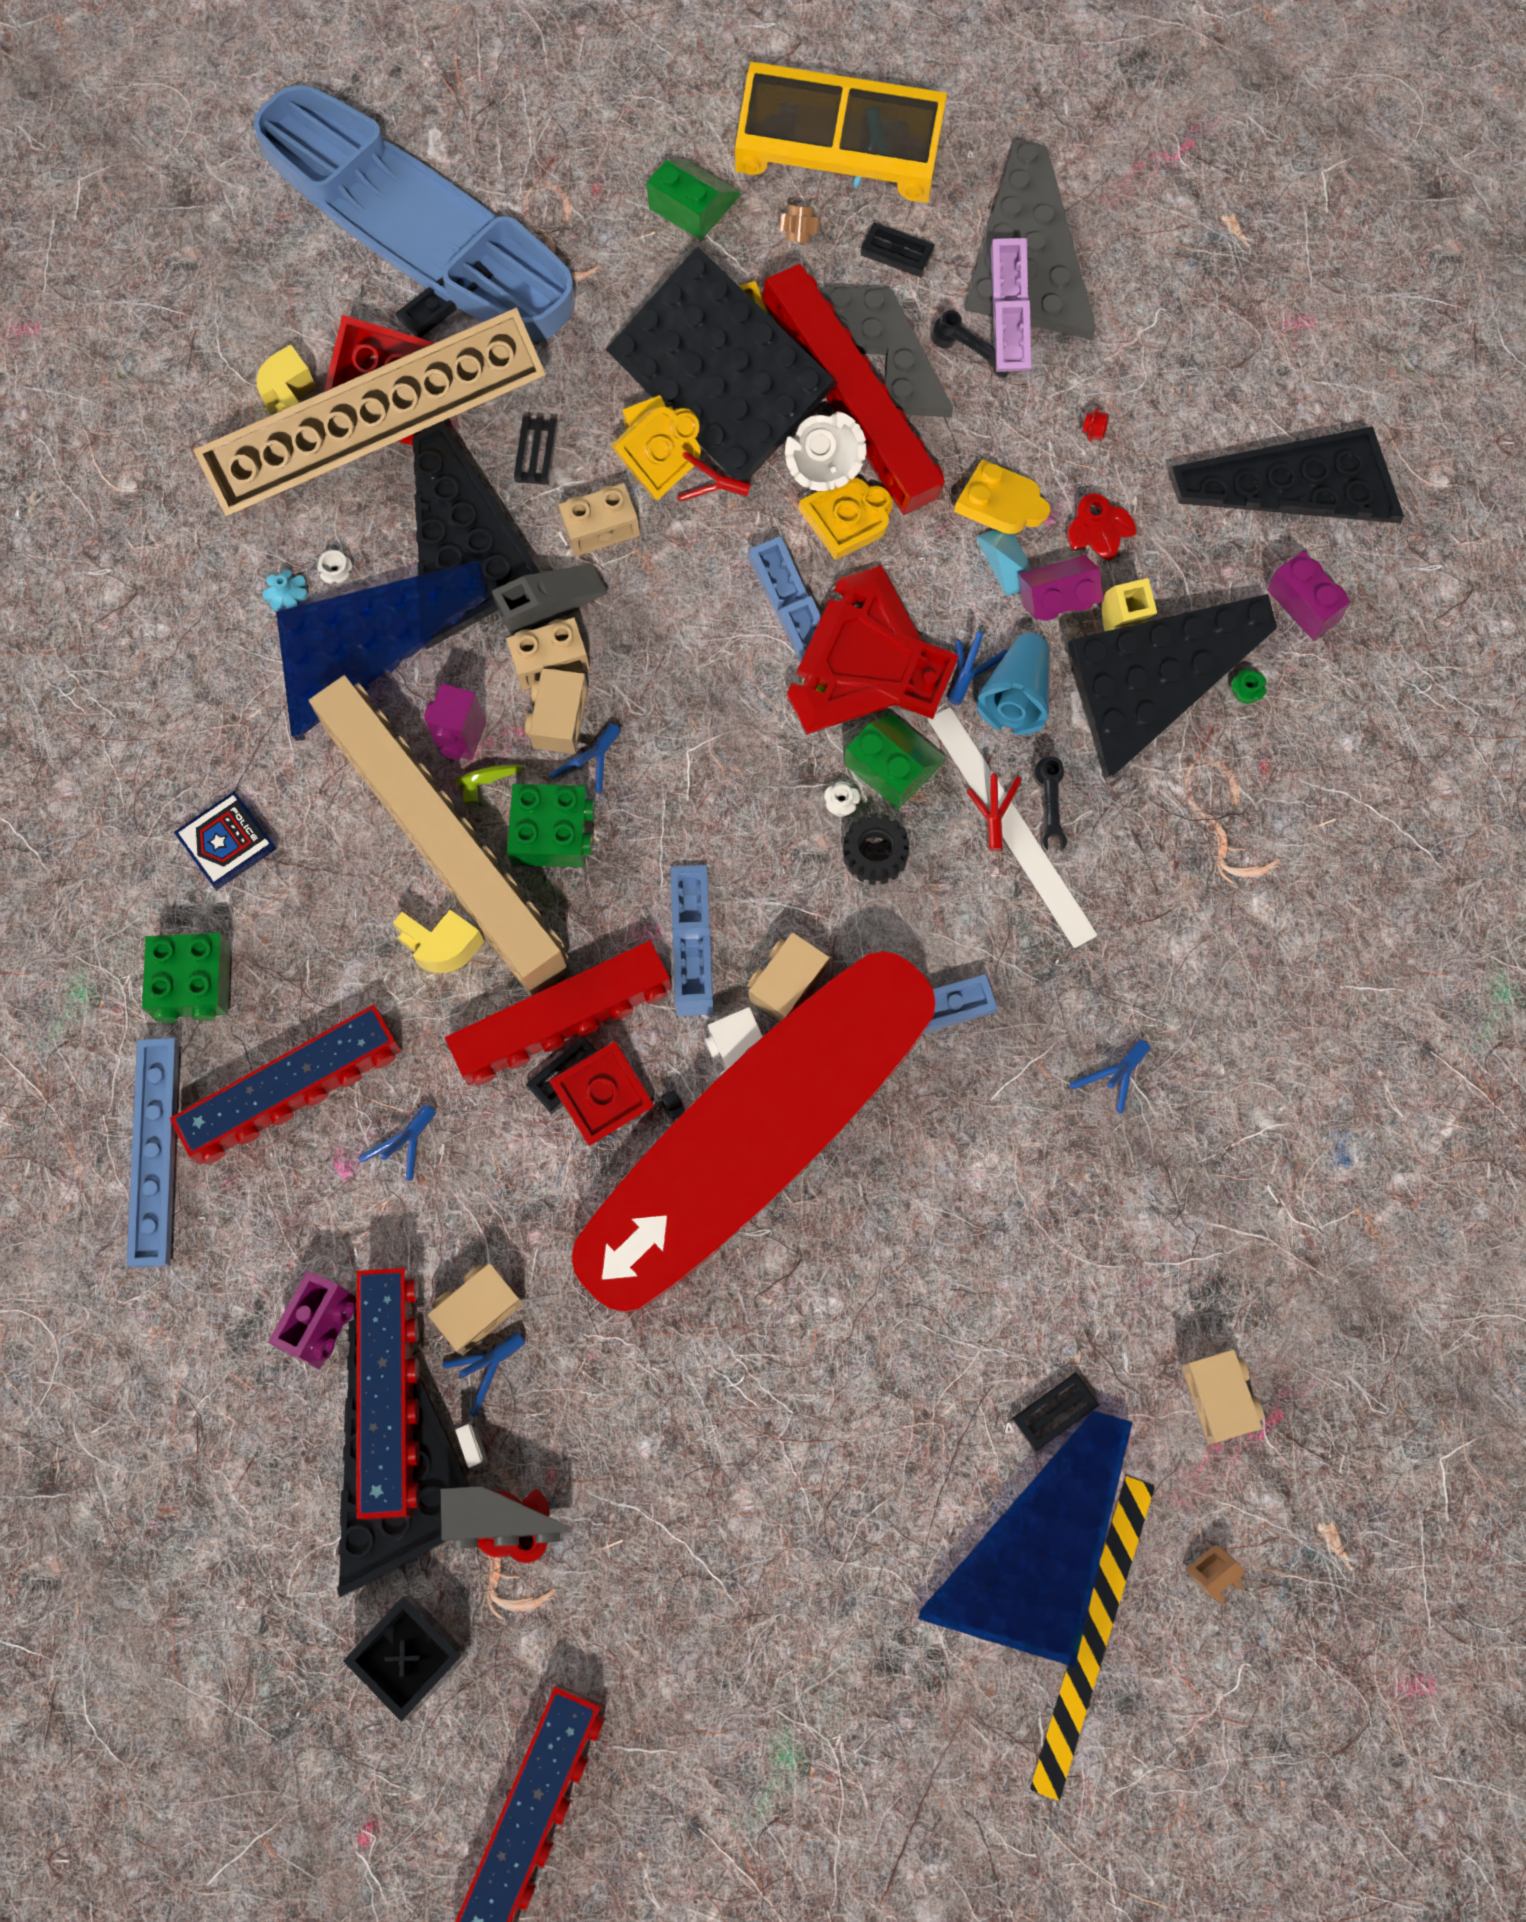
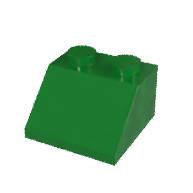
M688 159L665 160L646 182L649 209L701 241L740 197L739 190Z
M893 713L869 723L845 748V766L898 810L946 761V757Z

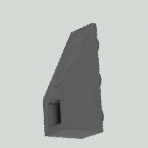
M586 564L525 575L493 590L492 594L503 622L510 635L514 636L518 631L524 629L533 630L607 594V590L593 565Z
M478 1486L441 1489L442 1541H453V1549L477 1548L478 1539L494 1538V1546L519 1545V1536L535 1535L536 1543L560 1542V1534L570 1533V1526L489 1488Z

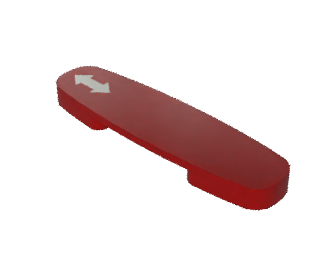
M885 951L867 954L835 976L749 1048L665 1131L598 1208L574 1242L571 1259L574 1273L583 1287L597 1301L611 1310L625 1313L640 1311L676 1287L714 1256L722 1245L757 1216L831 1143L862 1107L878 1093L907 1058L931 1024L934 1015L935 996L933 988L925 976L911 962L899 954Z

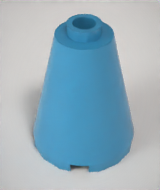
M1035 633L1018 636L980 691L977 711L982 719L993 728L1001 730L1002 726L1014 729L1012 734L1024 735L1035 733L1045 725L1049 716L1050 646L1044 638Z

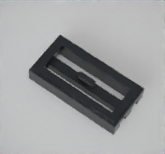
M874 222L861 247V256L922 278L925 267L927 268L929 259L934 254L935 244ZM875 237L892 242V244L876 239ZM904 247L922 253L923 255H919L917 253L904 249Z
M523 416L514 471L516 483L550 484L558 429L556 418H550V421L547 422L544 421L543 417H536V421L530 420V416ZM530 430H534L528 475H526L524 470ZM542 431H548L542 475L539 476L536 475Z
M584 1036L578 1039L526 1084L527 1088L551 1115L562 1107L563 1104L558 1096L551 1101L548 1099L555 1093L551 1084L543 1091L539 1087L583 1049L588 1053L575 1064L597 1052Z
M1075 1372L1011 1420L1019 1428L1020 1433L1029 1442L1030 1447L1035 1453L1100 1406V1404ZM1072 1384L1076 1386L1077 1392L1029 1427L1027 1426L1024 1419ZM1084 1397L1088 1403L1037 1440L1033 1434Z

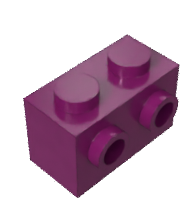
M1304 550L1275 571L1267 588V591L1313 641L1339 623L1351 603L1344 589L1334 584L1324 573L1320 563L1315 559H1311Z
M1085 555L1018 573L1022 605L1035 620H1052L1057 618L1060 613L1071 610L1084 611L1090 609L1092 604L1104 601L1100 569Z
M441 683L435 700L430 701L426 707L424 720L438 751L443 756L452 760H460L461 758L473 760L486 725L475 692Z
M307 1271L267 1343L285 1354L320 1370L324 1361L331 1356L335 1347V1340L342 1327L351 1319L357 1297L339 1284Z

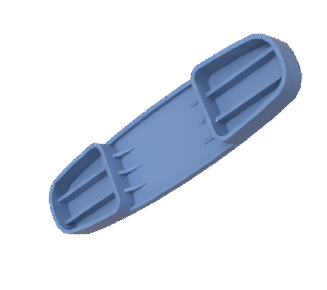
M295 85L282 89L265 102L256 113L253 124L264 158L275 170L347 233L426 289L431 287L436 295L447 302L449 300L453 301L456 304V308L480 322H485L517 307L532 343L544 341L557 333L574 313L576 300L570 270L547 246L514 218L509 216L496 217L447 179L383 139L379 124L375 120L311 86ZM480 261L494 276L490 279L486 278L474 264ZM443 277L444 284L441 286L436 281ZM460 278L464 281V287L456 283ZM473 282L479 286L473 292L465 289Z

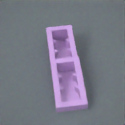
M1027 238L993 239L990 255L996 372L1031 371Z

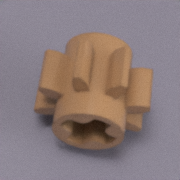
M789 205L788 214H780L779 231H786V241L810 243L811 234H819L820 217L813 216V207Z

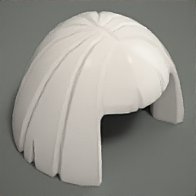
M839 411L830 417L824 415L808 417L800 423L795 437L788 436L786 440L785 460L790 474L794 476V479L800 485L816 491L833 490L835 487L847 484L850 479H853L859 473L863 465L862 460L866 456L863 431L859 424L855 423L854 419Z

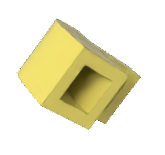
M291 344L270 356L262 364L257 374V388L270 415L276 411L280 412L298 404V398L316 388L308 367Z
M1149 578L1116 585L1104 594L1102 620L1105 632L1148 622V618L1157 614Z
M452 910L447 912L432 932L428 931L404 912H401L393 922L400 934L397 939L408 949L415 952L412 956L418 966L433 973H448L461 968L485 942L477 928Z

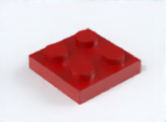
M613 1041L549 1080L587 1146H591L654 1107L616 1041Z

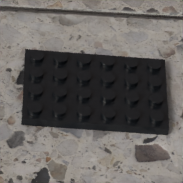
M698 246L605 349L653 398L661 395L666 407L671 406L673 410L685 408L694 412L700 425L698 435L695 438L699 445L732 478L747 482L787 437L794 432L800 423L806 419L838 384Z

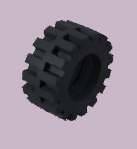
M877 813L870 814L868 819L865 816L858 818L857 824L853 822L849 826V831L845 834L843 844L845 866L848 865V871L851 875L856 874L857 880L861 882L865 879L869 880V884L875 885L876 881H881V884L888 883L889 878L893 880L897 878L899 872H903L909 856L910 844L905 828L901 829L900 822L896 819L890 821L888 815L883 814L882 818H877ZM878 837L886 840L890 844L892 851L887 859L872 861L862 855L861 844L869 838Z

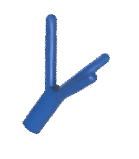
M981 630L977 631L966 663L962 641L957 640L955 642L956 654L959 655L957 660L959 674L947 699L952 704L961 705L971 680L1001 661L1008 649L1001 651L971 670L983 637V631Z
M609 723L590 749L550 772V778L554 779L575 766L580 767L595 756L597 758L595 792L601 793L604 756L621 733L620 728L613 723Z
M1138 1040L1120 1063L1070 1083V1088L1076 1089L1114 1074L1107 1083V1087L1112 1089L1121 1080L1117 1112L1123 1113L1131 1072L1150 1051V1046L1145 1041Z
M424 1104L403 1132L358 1157L359 1162H365L380 1153L381 1158L385 1160L409 1141L406 1179L411 1181L414 1176L417 1138L435 1116V1110Z
M517 1331L489 1352L446 1360L442 1363L445 1369L471 1364L459 1372L461 1377H466L489 1364L470 1410L471 1416L475 1417L478 1414L498 1364L525 1345L524 1340Z

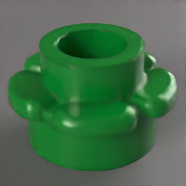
M1244 669L1238 673L1237 677L1233 678L1231 687L1238 701L1251 704L1265 696L1267 681L1261 673H1255L1251 669ZM1251 683L1253 687L1249 688L1246 684Z

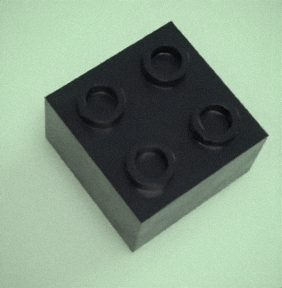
M403 1596L350 1652L343 1662L403 1722L410 1719L465 1660L469 1653L413 1596Z

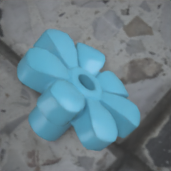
M283 570L281 575L277 576L271 574L266 579L270 588L263 590L262 595L266 602H270L271 609L274 611H282L285 605L288 612L293 613L299 609L296 600L303 602L307 599L308 592L304 589L307 585L305 579L301 575L293 578L291 570Z

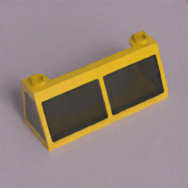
M750 62L735 144V172L758 175L767 169L768 162L896 182L898 183V192L902 197L909 201L929 203L942 139L947 93Z

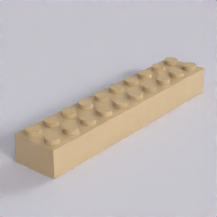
M516 307L198 447L193 451L225 516H228L539 379L546 374Z
M344 675L310 698L308 701L325 731L529 995L532 996L549 988L567 975L569 972L565 960L569 957L563 949L564 945L552 929L545 932L547 929L541 921L542 917L538 910L529 900L525 903L519 893L520 889L513 878L507 872L503 875L497 865L498 861L486 845L481 846L475 837L477 834L464 817L459 818L450 798L443 790L438 791L433 784L434 779L422 763L417 764L412 757L411 749L401 736H395L390 729L392 728L390 722L380 709L377 711L370 703L371 699L359 683L353 686Z

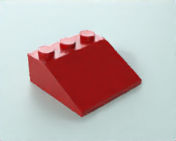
M342 315L324 392L435 344V342ZM420 431L400 439L398 442L413 446L412 437L420 433Z

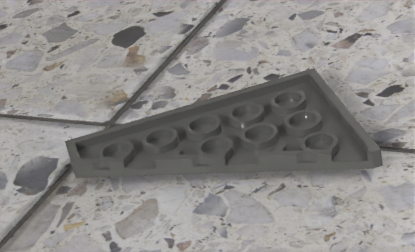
M1015 140L968 294L965 310L993 317L990 255L992 240L1027 238L1030 326L1092 340L1096 326L1048 148L1042 145Z

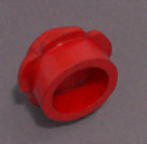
M1099 407L1096 408L1094 413H1087L1082 433L1088 434L1089 442H1092V439L1103 441L1108 426L1109 413L1101 412Z

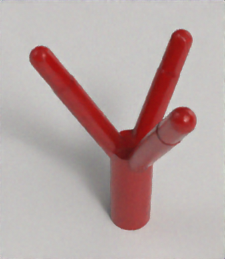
M683 452L682 456L684 459L717 482L677 496L678 501H684L719 489L748 497L751 483L721 475L690 453Z
M996 773L990 775L991 812L972 788L967 789V794L987 820L989 851L1004 849L1002 818L1022 782L1021 777L1014 779L998 809V776Z

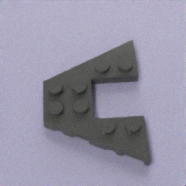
M824 286L820 292L825 301H829L832 304L837 319L843 328L845 327L850 331L853 343L861 354L888 355L886 387L889 397L897 409H901L905 415L952 418L953 406L893 290Z

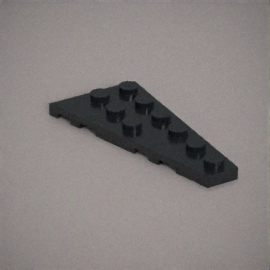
M1373 426L1172 466L1169 473L1179 504L1401 523L1404 518Z

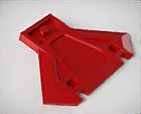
M882 565L838 579L834 591L841 594L842 599L841 601L829 599L796 674L805 678L803 685L791 683L786 694L806 735L894 705L934 719L959 655L921 640ZM855 602L863 604L862 609L855 607ZM818 685L826 688L824 693L816 690Z

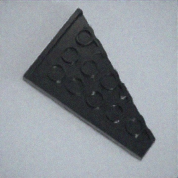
M443 421L412 437L416 487L415 517L417 522L416 542L418 545V590L420 592V639L426 650L498 611L492 594L493 590L522 576L541 573Z
M1268 594L1088 635L1067 642L1104 778L1111 777L1120 771L1277 629Z
M357 1318L349 1321L348 1342L350 1345L347 1356L348 1389L347 1398H345L344 1416L345 1445L343 1447L342 1460L344 1461V1477L340 1504L341 1538L338 1548L340 1566L337 1592L340 1597L349 1595L449 1542L442 1541L441 1489L471 1487L419 1374L418 1382L413 1383V1399H418L419 1422L418 1424H413V1440H418L420 1448L419 1465L413 1466V1482H418L420 1487L419 1507L414 1508V1517L372 1520L356 1519Z

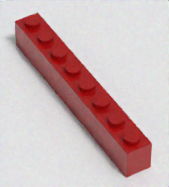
M801 263L766 278L761 300L777 324L838 383L826 398L835 412L839 411L847 414L855 420V423L859 424L865 437V458L903 516L937 500L945 484L941 468L932 462L926 453L923 441L920 437L915 436L908 426L905 414L901 409H897L889 397L886 385L881 381L879 382L871 370L868 358L863 354L861 355L853 343L850 331L845 327L843 328L837 319L832 304L829 301H825L819 292L814 277L811 274H807Z

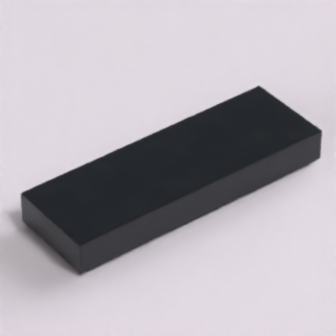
M480 261L474 264L486 278L490 279L494 276ZM443 277L436 281V283L442 286L444 284ZM460 278L456 283L464 287V281ZM473 282L465 289L473 292L479 286ZM429 287L398 310L396 316L416 337L421 338L458 308H456V304L453 301L449 300L447 302L436 295L434 289Z

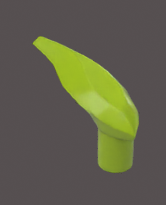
M512 764L487 767L461 776L455 784L463 787L464 804H477V786L491 784L497 779L508 777L524 769L523 765Z

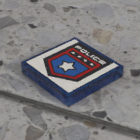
M235 791L174 831V834L216 891L277 849Z

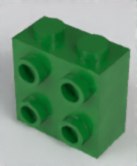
M512 784L507 854L512 866L585 868L586 855H592L593 850L592 833H587L588 821H594L595 800L589 799L586 786Z
M221 933L145 936L142 1009L155 1021L161 1023L177 1022L178 1017H192V1019L197 1021H212L216 1019V1016L228 1015L231 944Z

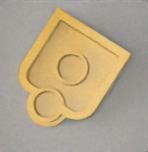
M652 407L610 447L651 498L658 501L694 467L693 464L683 458V452L686 451L697 459L700 458V446L695 439L699 432V420L696 414L689 409L679 408L673 411L667 407Z
M982 459L958 498L954 512L1000 532L1016 534L1021 532L1025 526L1038 527L1046 521L1050 514V505L1044 498L1040 497V488L1033 480Z
M854 477L841 487H835L833 490L818 491L801 499L798 508L836 561L884 536L889 522L888 515L891 513L893 502L886 489L879 486L868 487L863 480Z

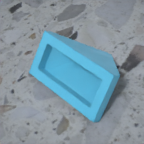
M994 529L977 536V541L1006 597L1020 592L1018 573L1033 569L1015 534H1006Z

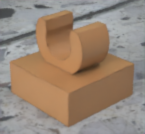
M1217 1544L1185 1569L1195 1584L1212 1599L1217 1600L1221 1604L1225 1601L1221 1592L1230 1585L1237 1590L1241 1589L1242 1583L1239 1578L1245 1574L1239 1563Z

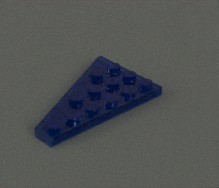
M478 561L276 611L291 736L296 741L304 740L306 738L304 734L320 723L308 701L320 691L344 675L353 686L359 683L365 691L369 690L368 685L387 670L391 673L404 659L410 658L433 640L431 636L449 622L452 624L456 623L463 617L466 611L474 609L487 599L482 567Z
M1093 1410L919 1610L917 1619L1075 1667L1133 1422Z

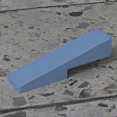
M779 536L750 548L747 558L801 662L821 616L812 596H808L782 537Z
M707 865L670 867L676 1015L714 1014Z

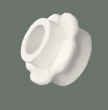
M330 550L325 552L320 557L317 567L318 571L321 572L320 578L329 584L346 581L349 578V571L352 570L351 560L340 551ZM338 567L336 571L332 570V568Z
M844 781L837 782L835 786H829L824 793V800L827 801L826 808L836 816H847L856 810V804L860 801V794L856 788L851 787L850 783ZM839 796H844V797H845V800H844V801H840V800L838 799V797H839Z

